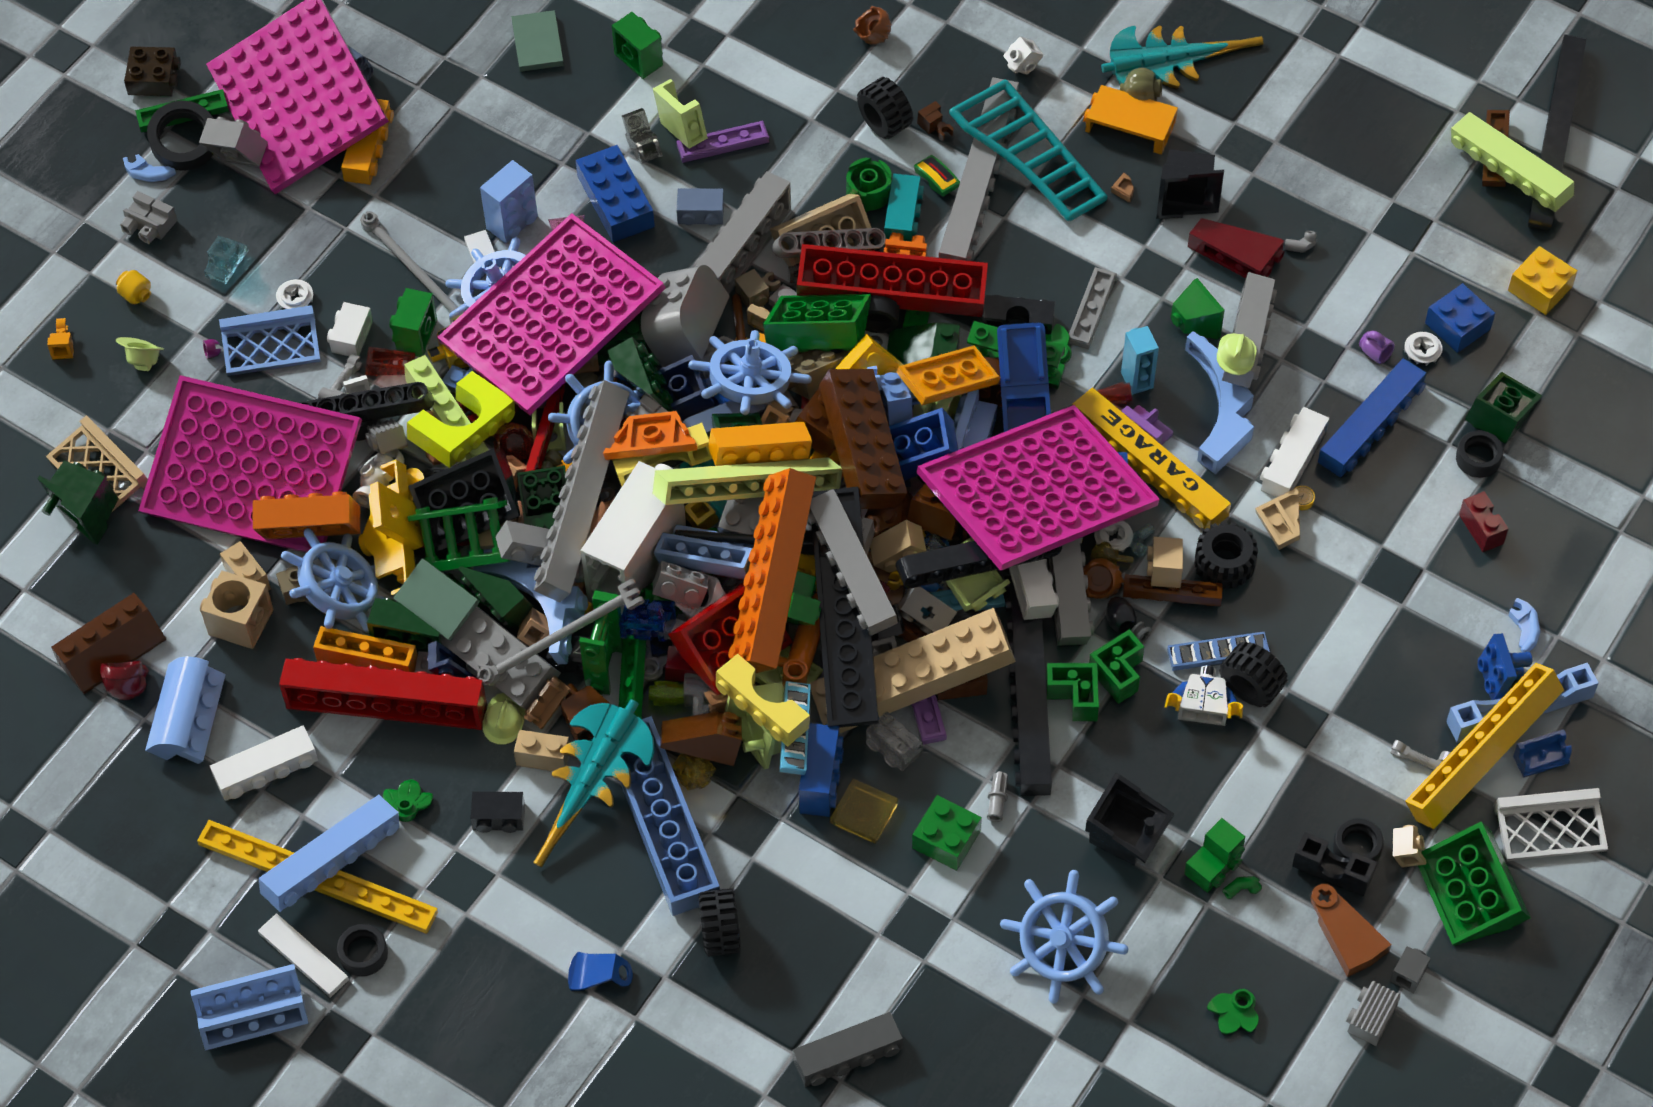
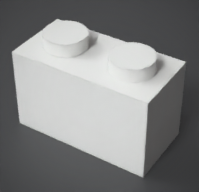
M343 303L341 310L336 312L334 327L328 331L327 342L330 344L332 353L350 356L351 354L360 355L373 323L369 307Z

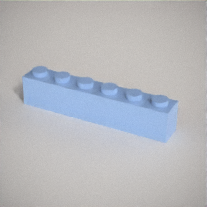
M378 794L259 877L260 894L279 912L286 907L294 905L300 897L314 891L327 878H332L340 869L356 861L367 850L373 849L385 837L393 835L399 828V812Z

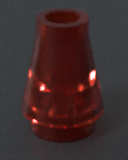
M1124 381L1097 390L1112 404H1127V402L1132 401L1130 383H1124Z

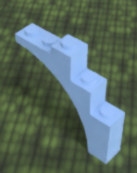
M1192 331L1187 336L1185 350L1200 363L1209 375L1219 404L1217 422L1210 436L1199 447L1197 461L1216 475L1252 440L1254 426L1248 419L1242 417L1252 409L1254 395L1246 387L1222 381L1224 370L1217 362L1218 349L1210 344L1205 337L1199 336Z
M486 549L484 553L492 552V549ZM511 560L509 562L473 566L475 571L510 581L517 589L537 600L546 615L550 634L584 616V612L587 610L588 599L578 586H573L571 594L561 602H557L534 591L536 584L534 576L540 567L538 565ZM572 634L549 647V654L558 665L568 663V656L572 652Z

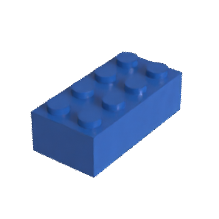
M618 145L576 160L577 177L612 242L655 227L653 209Z
M943 408L889 426L904 480L919 476L917 474L918 466L958 451L954 421Z

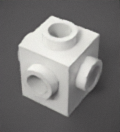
M1020 36L1016 42L1010 45L1009 50L1003 56L1008 62V67L1013 72L1028 75L1029 72L1035 69L1036 64L1043 58L1044 54L1033 40Z

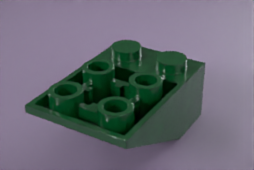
M631 337L608 350L614 369L643 395L646 394L668 412L673 411L671 406L673 399L664 387L666 380L657 369L659 362L653 353H648L643 343L639 344Z
M565 465L517 473L524 524L547 529L553 526L555 521L553 513L561 501L559 493L567 481V478H565Z
M462 566L458 568L464 575L461 580L472 589L481 602L491 610V613L508 630L513 627L518 632L519 625L532 608L536 609L510 581Z

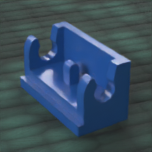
M1564 729L1517 743L1513 758L1523 778L1570 763L1569 758L1572 753L1571 745H1565L1566 733Z

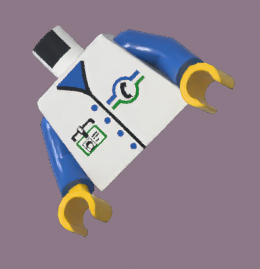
M1207 665L1201 667L1200 675L1191 674L1188 681L1182 682L1172 693H1169L1164 706L1165 708L1168 706L1175 707V711H1179V720L1225 726L1226 718L1230 719L1232 715H1237L1240 718L1243 717V705L1237 701L1232 690L1226 687L1225 679L1215 677L1216 669Z

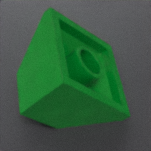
M1196 278L1173 303L1171 320L1185 334H1190L1194 331L1199 336L1218 339L1221 337L1225 310L1201 281Z

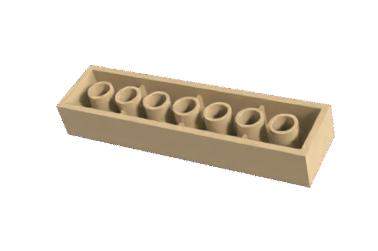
M989 609L874 656L879 717L1016 662L995 609ZM823 677L809 684H811L810 689L822 725H828ZM857 726L839 728V734Z

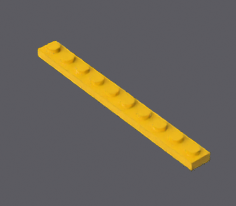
M208 820L197 840L199 846L266 872L294 854V852ZM340 870L335 876L327 878L315 889L317 892L425 934L430 930L438 914L436 907Z

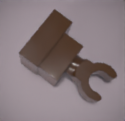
M936 101L918 111L917 124L928 135L936 130L941 141L945 140L943 132H948L953 136L954 128L950 124L942 122L941 106Z

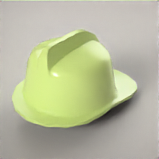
M1227 334L1220 340L1217 362L1227 373L1232 375L1246 374L1251 371L1257 352L1256 346L1244 334Z
M120 337L116 339L118 344L125 347L127 362L142 371H149L152 365L157 363L160 350H164V348L136 338Z
M505 693L497 694L488 704L484 716L483 732L485 737L495 744L513 742L517 739L519 730H522L526 709L519 706Z

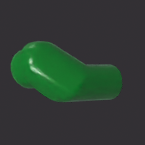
M1255 876L1237 877L1223 888L1222 892L1226 898L1232 899L1243 889H1248L1251 894H1257L1262 890V885L1259 883L1260 879Z

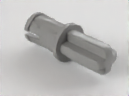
M1001 771L993 774L991 792L988 793L990 801L987 819L992 822L1003 820L1004 802L1008 799L1006 794L1008 775Z

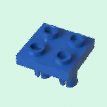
M1503 633L1493 634L1478 658V669L1483 674L1485 690L1489 693L1491 700L1502 699L1513 682L1520 680L1524 676L1523 667H1530L1533 662L1529 651L1510 653Z

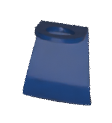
M577 952L571 961L568 972V984L571 991L588 989L610 980L625 987L632 982L633 978L631 965L617 954ZM621 965L627 971V978L625 980H622L619 975Z

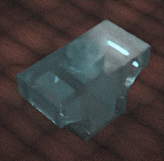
M218 235L207 251L208 264L204 271L205 277L226 285L247 254V245Z

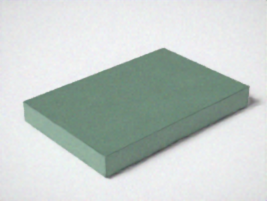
M555 10L511 16L520 72L564 66Z
M423 558L393 597V599L401 603L450 641L480 602V600Z

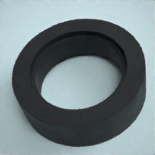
M185 100L170 102L159 108L149 121L147 136L152 153L161 164L170 166L175 170L186 171L198 168L213 156L212 152L201 144L196 149L187 153L172 152L162 144L161 134L167 124L179 118L195 120L204 128L207 118L213 119V117L203 106L195 102Z

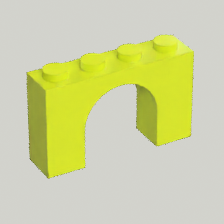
M473 371L456 383V400L478 415L479 418L475 422L460 427L450 426L439 421L424 409L407 422V439L449 468L457 462H461L470 451L477 449L486 438L493 436L502 425L509 423L515 415L514 400Z

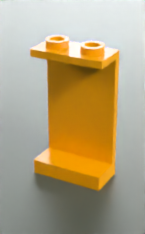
M1101 85L1098 93L1094 92L1092 96L1091 109H1086L1083 122H1086L1085 132L1090 133L1093 124L1096 123L1155 141L1153 152L1162 155L1175 126L1178 107L1151 99L1138 100L1127 92Z

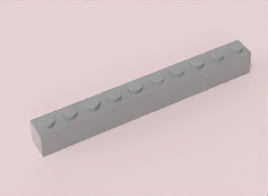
M992 77L990 87L1004 79ZM1009 81L1018 92L1019 82ZM1005 90L985 100L981 115L1012 98ZM1013 108L977 129L987 136L1010 124V122L1015 121L1016 109ZM1010 134L996 142L1006 148L1004 141L1005 139L1009 140ZM975 138L972 142L942 240L939 258L973 261L974 250H972V247L978 244L980 232H977L978 227H983L985 220L983 211L984 209L988 210L990 204V196L988 194L994 191L996 182L994 174H999L1001 166L999 158L1002 157Z
M606 380L598 386H594L589 394L591 401L583 414L585 419L584 425L581 426L577 434L579 439L578 445L574 447L571 453V458H573L572 465L568 467L565 473V478H567L566 485L562 487L559 493L561 501L553 513L555 521L546 537L549 541L540 556V559L543 561L534 576L536 581L534 591L557 602H561L571 594L581 560L580 550L586 543L610 461L605 460L603 452L605 448L610 449L615 442L613 437L619 430L630 393Z

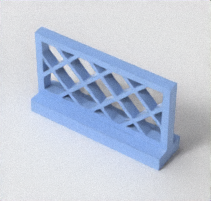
M312 305L219 319L227 376L321 362L316 320ZM311 325V332L306 338L297 333L301 326ZM284 329L289 334L283 341H280L273 336L277 330ZM255 333H262L266 336L259 345L250 340ZM238 336L242 341L236 348H233L228 344L227 338ZM293 336L302 341L296 350L286 345ZM270 339L279 345L272 354L263 348ZM246 343L256 348L249 357L240 352ZM307 344L314 349L315 355L304 357L300 354V351ZM283 348L292 353L287 360H280L276 357ZM259 352L269 357L261 364L253 361ZM236 355L245 360L241 367L231 368V361Z

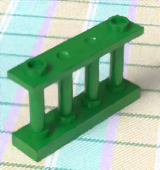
M974 321L967 344L975 345L984 357H999L998 327ZM1046 341L1049 387L1059 389L1065 371V365L1060 363L1065 346Z
M494 497L484 499L483 504L430 511V507L415 509L416 514L407 516L408 521H420L426 554L424 560L439 571L458 569L460 566L466 568L511 561L501 558L495 538L500 531L497 508L506 506L507 500L498 501V498ZM484 510L488 512L494 546L491 548L492 552L486 553L480 547L474 512ZM463 513L465 514L471 547L469 555L461 556V552H458L452 515ZM442 517L448 548L447 558L439 559L438 555L435 554L429 518Z
M595 590L592 598L593 608L596 609L619 595ZM621 606L595 620L590 639L580 637L579 640L585 686L593 687L601 695L611 694L608 667L612 654L614 652L622 653L624 631Z

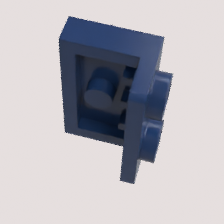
M437 641L428 644L427 661L430 672L435 675L450 674L454 677L466 678L471 676L477 678L466 670V662Z

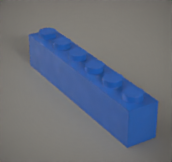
M1403 358L1320 449L1318 463L1340 478L1347 471L1351 472L1358 462L1357 459L1360 456L1364 457L1369 452L1371 444L1375 440L1379 441L1385 428L1388 425L1392 426L1396 422L1402 409L1404 411L1407 410L1412 403V398L1416 394L1419 396L1426 387V383H1424L1426 372Z

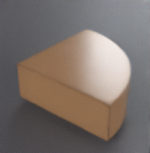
M1123 173L1111 187V193L1129 203L1133 198L1134 188L1130 177Z

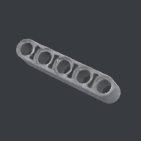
M878 228L783 233L773 242L772 251L779 258H797L801 256L803 240H807L810 245L827 246L825 239H829L833 247L877 251L885 244L886 237L884 232ZM869 236L875 239L876 245L870 243ZM847 237L854 241V246L848 244ZM781 241H785L788 244L789 250L782 247Z

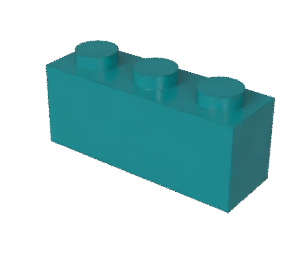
M893 173L884 227L886 239H889L891 233L894 232L901 233L903 241L912 242V237L917 235L918 222H915L916 217L920 218L921 204H918V200H923L924 186H920V176Z

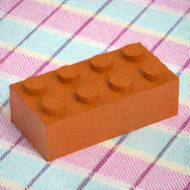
M333 492L331 496H323L321 493H310L308 497L289 494L285 495L282 499H275L273 496H262L260 500H253V530L265 540L305 537L303 532L306 528H310L316 537L344 535L347 533L360 534V505L347 492Z

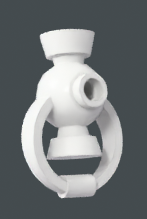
M399 450L383 455L377 453L361 468V487L353 493V499L360 506L370 508L369 494L371 493V484L380 482L388 486L394 479L387 472L381 470L380 466L393 461V458L404 464V457Z

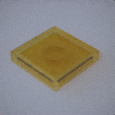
M853 778L833 812L830 823L876 844L898 804V798Z

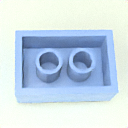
M514 160L480 187L486 229L505 244L512 238L517 237L521 230L527 225L532 224L538 217L533 176Z

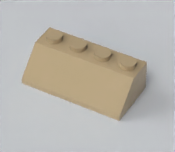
M848 194L770 228V231L775 241L783 233L865 229L871 228L860 196ZM847 237L848 244L854 246V241ZM825 239L826 245L833 247L832 242L829 239ZM803 240V244L810 245L807 240ZM781 241L782 247L789 250L788 244L785 241ZM800 257L783 258L792 273L799 272Z

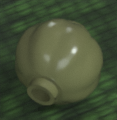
M1136 68L1127 75L1125 82L1120 84V90L1127 92L1138 100L1151 99L1157 101V97H1162L1161 79L1156 78L1155 73L1150 69Z

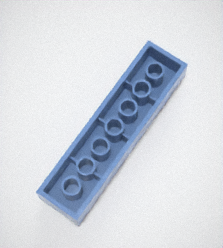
M652 716L642 720L649 727L654 738L655 751L652 762L649 766H646L639 757L624 753L622 759L630 769L631 784L629 789H626L622 782L620 784L672 916L698 908L700 892L720 890V886L666 751L660 748V736Z

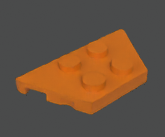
M677 411L629 416L624 422L622 429L613 437L615 441L610 449L605 448L603 454L605 460L697 451V444L689 434L686 425L682 423Z

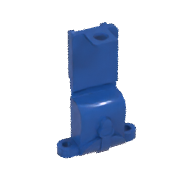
M1039 322L1001 325L997 329L1004 432L1051 414L1045 326Z

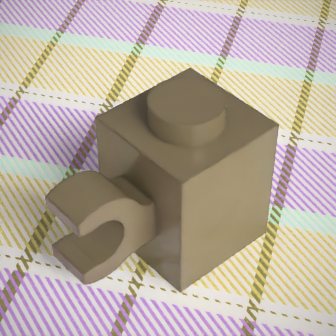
M755 269L734 279L735 293L741 296V301L747 308L751 304L763 307L769 302V291H776L781 286L780 280L770 282L774 280L773 272H769L761 278Z

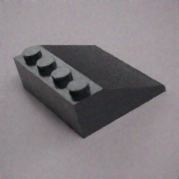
M493 448L408 486L417 509L430 507V511L477 505L483 504L484 499L497 497L498 501L507 500L506 506L497 508L500 525L504 524L506 520L511 521L520 517L513 475L504 450ZM487 510L474 512L478 535L490 530ZM465 514L452 515L456 543L458 544L469 539ZM442 517L429 518L435 553L447 549Z

